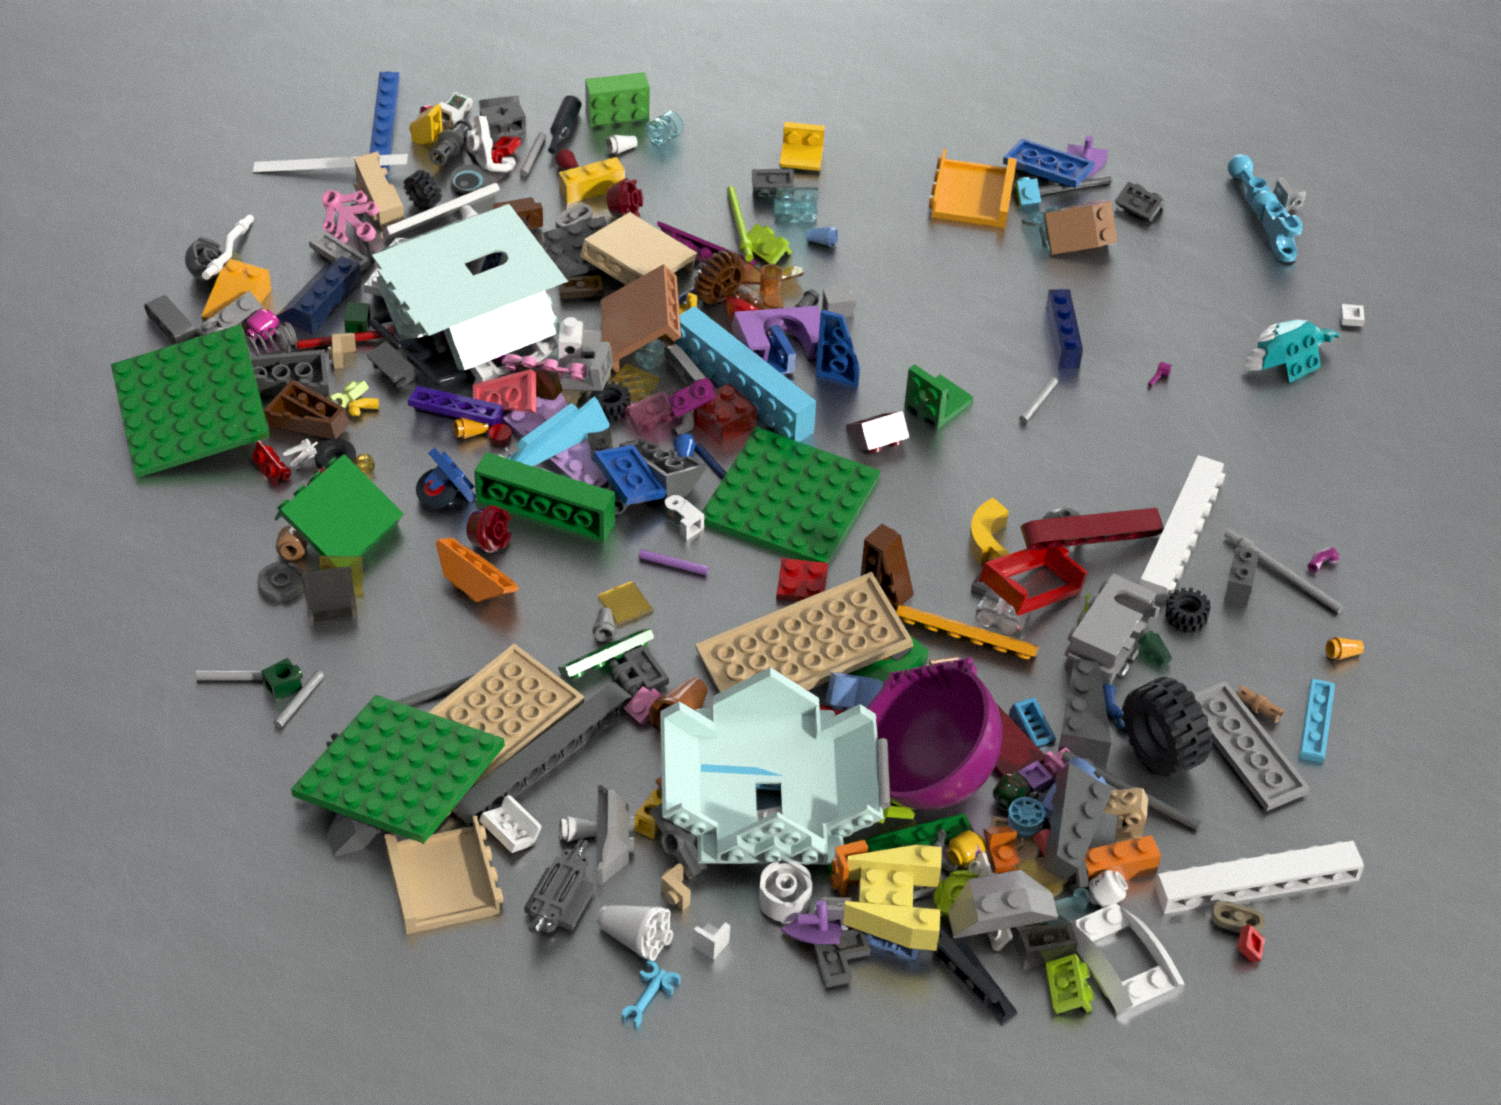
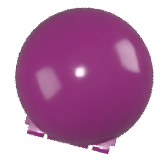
M971 657L954 660L953 664L951 661L932 664L931 667L926 665L911 668L909 672L908 670L890 672L889 679L884 680L883 688L868 705L867 709L876 714L878 740L886 739L888 744L890 802L901 807L922 811L947 808L966 800L977 792L993 772L1002 746L1001 716L991 692L976 676L977 667L973 664Z

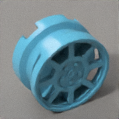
M1029 797L1014 800L1009 808L1007 826L1015 829L1017 837L1029 838V836L1037 834L1043 827L1044 807L1039 801Z

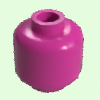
M259 309L247 319L246 325L248 330L246 332L252 339L254 333H257L266 342L269 337L265 332L262 334V331L265 330L273 336L276 332L272 329L270 333V328L273 327L278 330V323L280 321L271 310Z

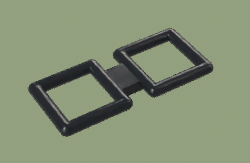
M390 313L368 319V324L396 350L406 348L410 352L407 356L408 361L436 386L440 387L475 377L470 369L439 377L421 360L447 354L455 362L448 344H444L445 351L439 353L436 346L431 343L434 341L432 335L399 341L382 325L392 321Z

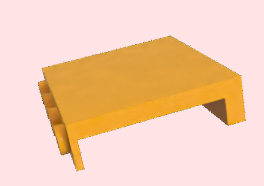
M943 149L942 157L938 156L937 169L935 170L931 195L934 196H930L928 208L932 209L931 217L1005 228L1017 159L1008 158L1006 168L946 159L947 149Z

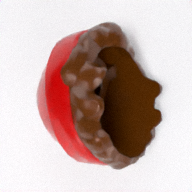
M742 290L738 293H730L724 302L731 324L735 312L765 310L763 303L756 298H752L749 293L744 295Z

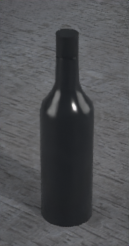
M569 95L564 97L551 125L550 134L552 140L548 147V152L551 154L556 152L560 141L566 140L569 137L581 110L582 103L575 96Z

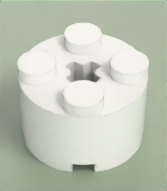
M787 861V863L781 864L774 862L768 865L763 870L760 879V909L768 917L785 925L797 920L798 914L807 913L810 908L812 881L809 871L803 865L794 861Z

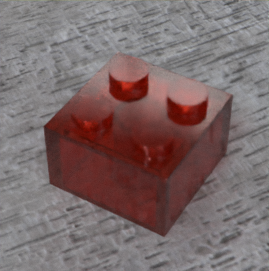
M730 383L714 390L716 395L714 400L693 410L695 415L694 422L720 446L756 427L757 408Z

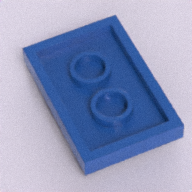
M634 445L594 452L592 459L625 505L665 497L666 489Z

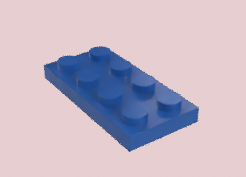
M1023 138L1003 157V164L1005 165L1008 164V158L1017 159L1015 169H1020L1032 175H1038L1076 188L1094 170L1095 166L1093 161Z

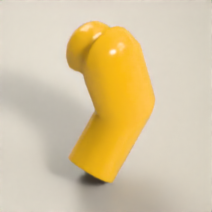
M360 398L349 402L347 406L349 408L348 414L350 416H359L360 409H379V398Z

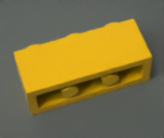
M615 157L559 172V192L567 204L607 194V189L610 185L625 178V169L618 158Z

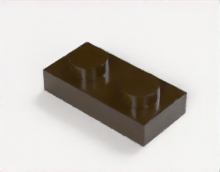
M601 275L567 277L568 282L559 285L560 299L603 296Z

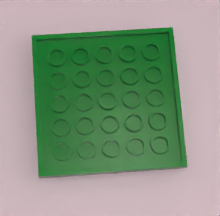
M241 324L111 364L132 466L137 478L270 437L244 329Z
M755 427L702 510L704 525L800 560L828 563L829 565L879 480L881 470Z
M375 695L291 788L292 797L424 844L504 748L505 741L502 737Z

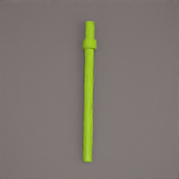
M729 186L727 194L740 238V250L744 254L745 260L750 262L754 258L752 242L748 239L735 188Z

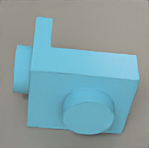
M1029 177L1018 179L1013 186V191H1017L1019 207L1040 205L1041 197L1037 179H1030Z

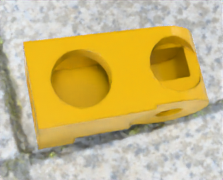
M655 789L635 813L634 831L653 840L659 833V827L650 810L662 803L661 790Z

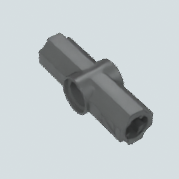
M662 803L650 810L663 834L661 842L664 850L676 856L678 862L684 866V872L688 879L708 869L705 863H698V851L694 845L696 835L662 817Z

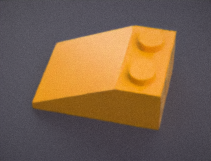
M229 259L218 275L202 313V319L207 321V319L214 317L215 314L248 291L261 304L271 291L269 270Z

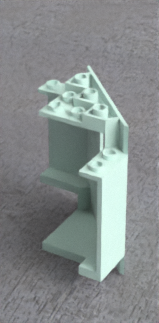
M509 204L485 213L469 216L381 249L379 253L372 255L379 266L378 273L380 276L376 277L399 339L429 336L443 330L458 370L469 369L560 333L558 328L560 326L559 320L552 312V301L550 296L545 293V290L568 281ZM495 252L504 253L508 257V261L505 264L474 276L465 266L467 262Z
M769 667L713 696L712 709L693 710L679 701L660 711L662 817L697 836L698 863L772 864L778 862V864L787 863V861H794L799 864H831V859L834 858L835 847L844 845L843 837L850 836L854 832L870 827L884 819L883 808L880 807L876 714L861 704L836 716L832 710H820L818 697ZM701 764L757 767L781 776L701 772ZM755 784H781L782 814L776 812L758 820Z

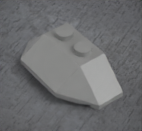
M598 785L597 884H604L628 864L629 852H634V837H629V831H634V816H629V805L614 790L605 785Z
M1022 870L969 879L948 912L954 939L1058 919L1053 894Z

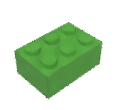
M645 72L585 79V106L590 126L649 119L650 86Z

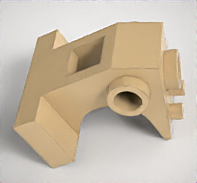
M1143 788L1112 790L1104 813L1117 815L1115 843L1142 837L1148 807V797ZM1123 821H1126L1128 825L1122 827Z

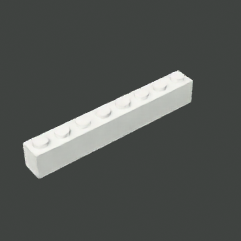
M1200 455L1197 456L1141 577L1140 585L1156 592L1155 601L1165 603L1168 595L1174 593L1177 585L1174 581L1175 579L1180 580L1184 566H1182V563L1187 564L1191 554L1189 548L1195 547L1198 538L1196 532L1201 533L1205 523L1203 517H1208L1212 507L1210 501L1215 502L1219 491L1217 486L1221 487L1226 475L1222 473L1224 463Z
M1338 841L1330 845H1314L1306 849H1291L1283 853L1263 854L1259 857L1248 859L1239 858L1235 861L1224 863L1215 862L1207 866H1192L1178 871L1168 870L1158 874L1154 889L1163 913L1168 914L1214 906L1220 901L1237 902L1358 881L1362 874L1364 863L1354 841Z

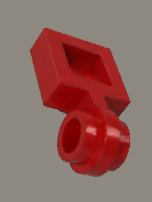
M502 136L492 146V162L502 164L501 159L504 156L513 154L515 149L521 144L519 137Z

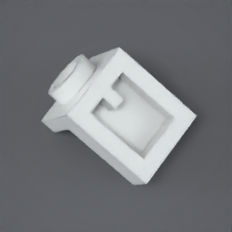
M822 897L821 900L826 901L828 921L840 919L842 931L850 930L852 927L843 924L845 901L853 902L852 898Z

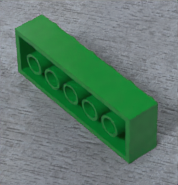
M488 452L484 454L474 470L477 503L486 506H497L508 513L603 543L615 524V492Z

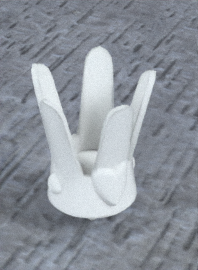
M306 438L299 445L284 450L283 455L288 456L298 452L292 457L290 464L291 467L299 464L296 468L298 470L306 460L317 454L314 446L318 442L312 444Z

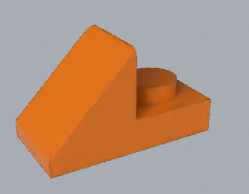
M1010 826L984 828L983 832L994 873L1020 870L1021 863L1015 845L1017 831Z

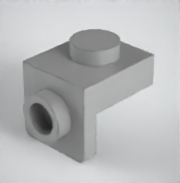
M1281 178L1277 179L1273 194H1275L1280 204L1286 210L1303 206L1307 191L1304 188L1293 190L1286 179Z

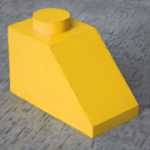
M436 104L422 112L411 122L409 127L411 141L433 148L438 143L439 135L443 132L440 104Z

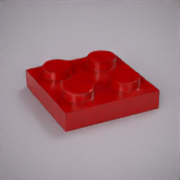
M781 558L776 600L799 602L825 591L828 563Z

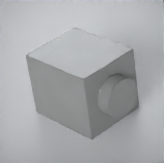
M848 286L823 289L822 307L826 311L842 314L844 317H851L853 307H856V298L854 294H851Z

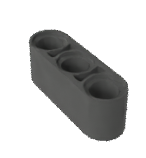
M166 295L144 305L149 319L172 345L196 337V332L191 322Z

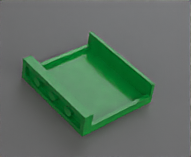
M345 454L338 460L335 457L330 460L325 466L326 470L323 473L318 471L310 478L309 481L311 483L307 487L302 485L293 493L295 496L290 501L285 499L277 507L279 512L274 518L277 521L283 517L332 566L328 573L334 579L393 528L404 515Z

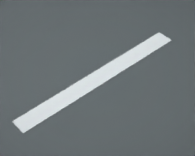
M408 154L380 155V166L407 164ZM356 157L255 162L253 172L355 167L354 158Z

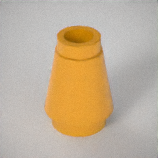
M459 417L458 420L453 422L455 437L463 440L488 432V424Z
M1333 637L1326 642L1325 650L1328 658L1338 661L1361 655L1364 651V645L1361 640Z

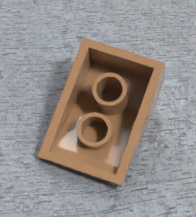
M1099 199L1044 213L1050 255L1095 248L1118 242L1112 203L1109 200Z

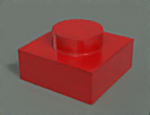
M1250 924L1241 926L1237 948L1252 963L1261 961L1265 939Z

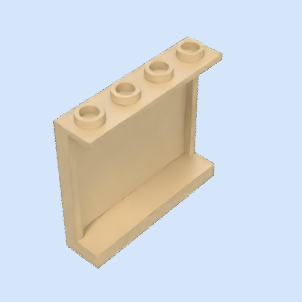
M629 212L584 239L580 257L625 285H628L662 264H665L673 273L682 267L692 271L697 252Z
M473 816V826L432 834L424 844L411 839L397 842L395 833L384 835L386 852L406 934L500 914L499 904L504 903L501 887L496 888L495 882H498L495 866L490 867L489 861H492L490 846L484 845V840H487L484 825H479L477 816Z

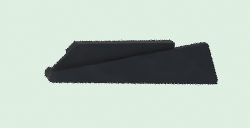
M940 916V932L937 949L933 952V956L1003 1025L1017 1014V1010L962 937L953 938L949 919L945 916Z

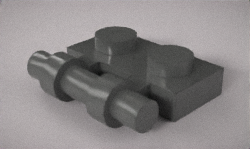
M645 645L623 654L624 663L619 664L616 660H613L608 665L612 670V676L615 680L621 682L623 685L622 689L632 697L637 694L638 689L642 686L651 691L653 688L657 690L669 684V677ZM632 672L635 678L630 679L627 674Z

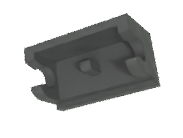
M384 341L367 354V358L372 361V364L378 366L394 383L403 377L396 384L398 388H402L412 380L417 379L412 364L388 342Z

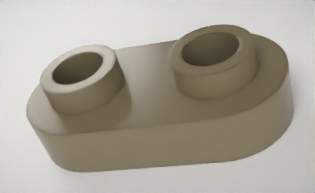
M1229 901L1216 903L1211 915L1213 922L1218 927L1240 933L1241 926L1251 924L1260 934L1265 924V918L1258 910Z

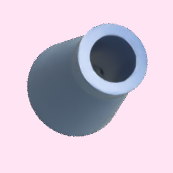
M832 226L807 229L806 240L807 242H814L829 247L837 245L838 229Z

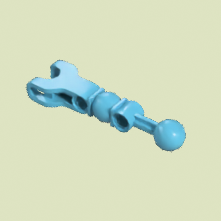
M1245 154L1233 156L1227 165L1228 173L1234 179L1242 180L1247 187L1246 201L1250 203L1253 211L1262 220V225L1270 237L1273 253L1281 262L1295 261L1298 249L1295 245L1294 236L1301 235L1302 222L1297 215L1288 214L1284 206L1277 200L1275 194L1270 192V187L1267 186L1265 179L1253 176V162L1251 158ZM1286 248L1289 254L1283 252L1282 249Z

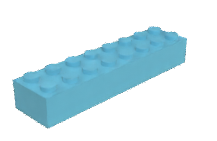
M695 306L680 314L681 338L675 340L674 343L679 345L708 379L713 380L722 390L728 392L737 402L747 407L752 414L757 415L767 426L772 427L781 436L801 442L814 433L816 401Z

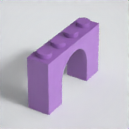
M817 306L739 311L734 313L731 329L735 338L767 362L770 350L766 333L770 332V326L779 324L782 331L790 333L800 340L808 359L817 358L820 311Z

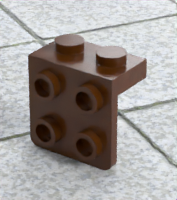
M531 197L499 202L493 205L494 210L509 204L528 229L543 227L541 202L535 203Z

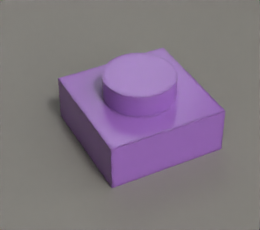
M1038 760L1018 771L1019 774L1027 779L1030 792L1039 791L1052 784L1053 776Z

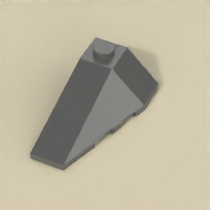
M640 438L620 443V447L635 446L667 492L663 498L664 500L671 495L687 496L706 470V465L695 457L689 455L685 456V458L677 456V451L660 450V445Z

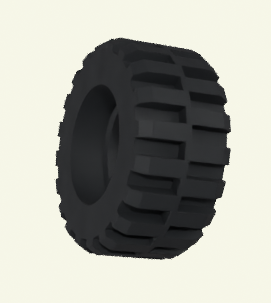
M1168 677L1157 678L1131 691L1126 696L1122 705V721L1125 724V734L1129 737L1128 741L1135 749L1137 757L1143 760V764L1147 768H1151V771L1155 774L1174 778L1205 762L1211 752L1213 739L1210 738L1212 734L1211 727L1208 726L1209 720L1202 710L1201 703L1197 702L1192 691L1186 689L1187 686L1176 679Z

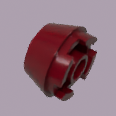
M624 178L608 187L606 203L611 215L620 218L629 212L637 217L641 215L638 211L639 207H643V194L641 189H637L635 185L637 181L635 179L629 180Z
M489 506L474 511L469 516L466 525L468 540L489 553L499 548H505L511 537V532H508L507 521H511L508 512L497 506Z

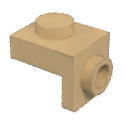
M354 333L332 334V346L328 347L329 360L334 361V369L343 368V353L356 351Z
M679 863L674 868H669L663 873L661 877V893L665 895L666 900L671 905H676L683 911L690 906L691 890L682 883L684 866Z

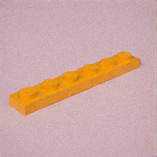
M899 605L896 612L898 616L902 617L901 621L915 624V621L924 623V628L938 631V628L947 630V635L961 638V635L970 637V642L979 645L987 642L993 644V649L1007 652V649L1016 651V656L1030 659V656L1035 657L1039 650L1038 645L906 605Z

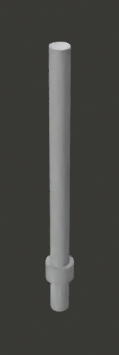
M1231 529L1226 531L1224 536L1237 544L1238 548L1259 552L1258 560L1337 614L1342 611L1343 605L1257 548L1253 541L1247 537H1241Z

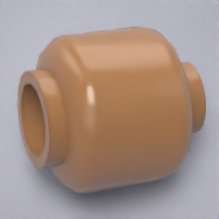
M290 525L280 530L275 547L277 553L282 558L292 561L298 560L305 554L308 542Z

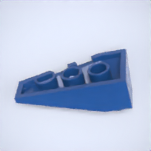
M821 310L815 377L858 387L860 366L844 315Z

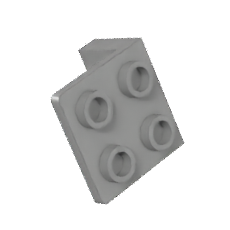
M610 342L600 343L598 350L594 352V359L571 358L566 368L569 369L570 363L586 365L588 367L586 377H583L582 381L571 379L570 374H563L560 381L562 389L603 391L613 366Z

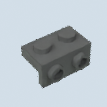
M752 169V195H757L761 198L770 195H778L779 197L794 195L793 169Z

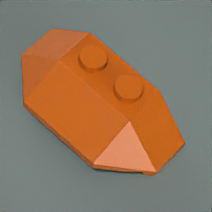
M453 537L437 539L436 547L443 576L451 581L454 587L467 593L471 600L480 602L518 591L519 586L511 578L468 547L458 543Z

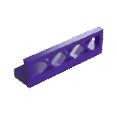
M417 386L408 399V406H412L417 410L459 419V417L486 423L491 427L496 424H502L503 405L421 386Z

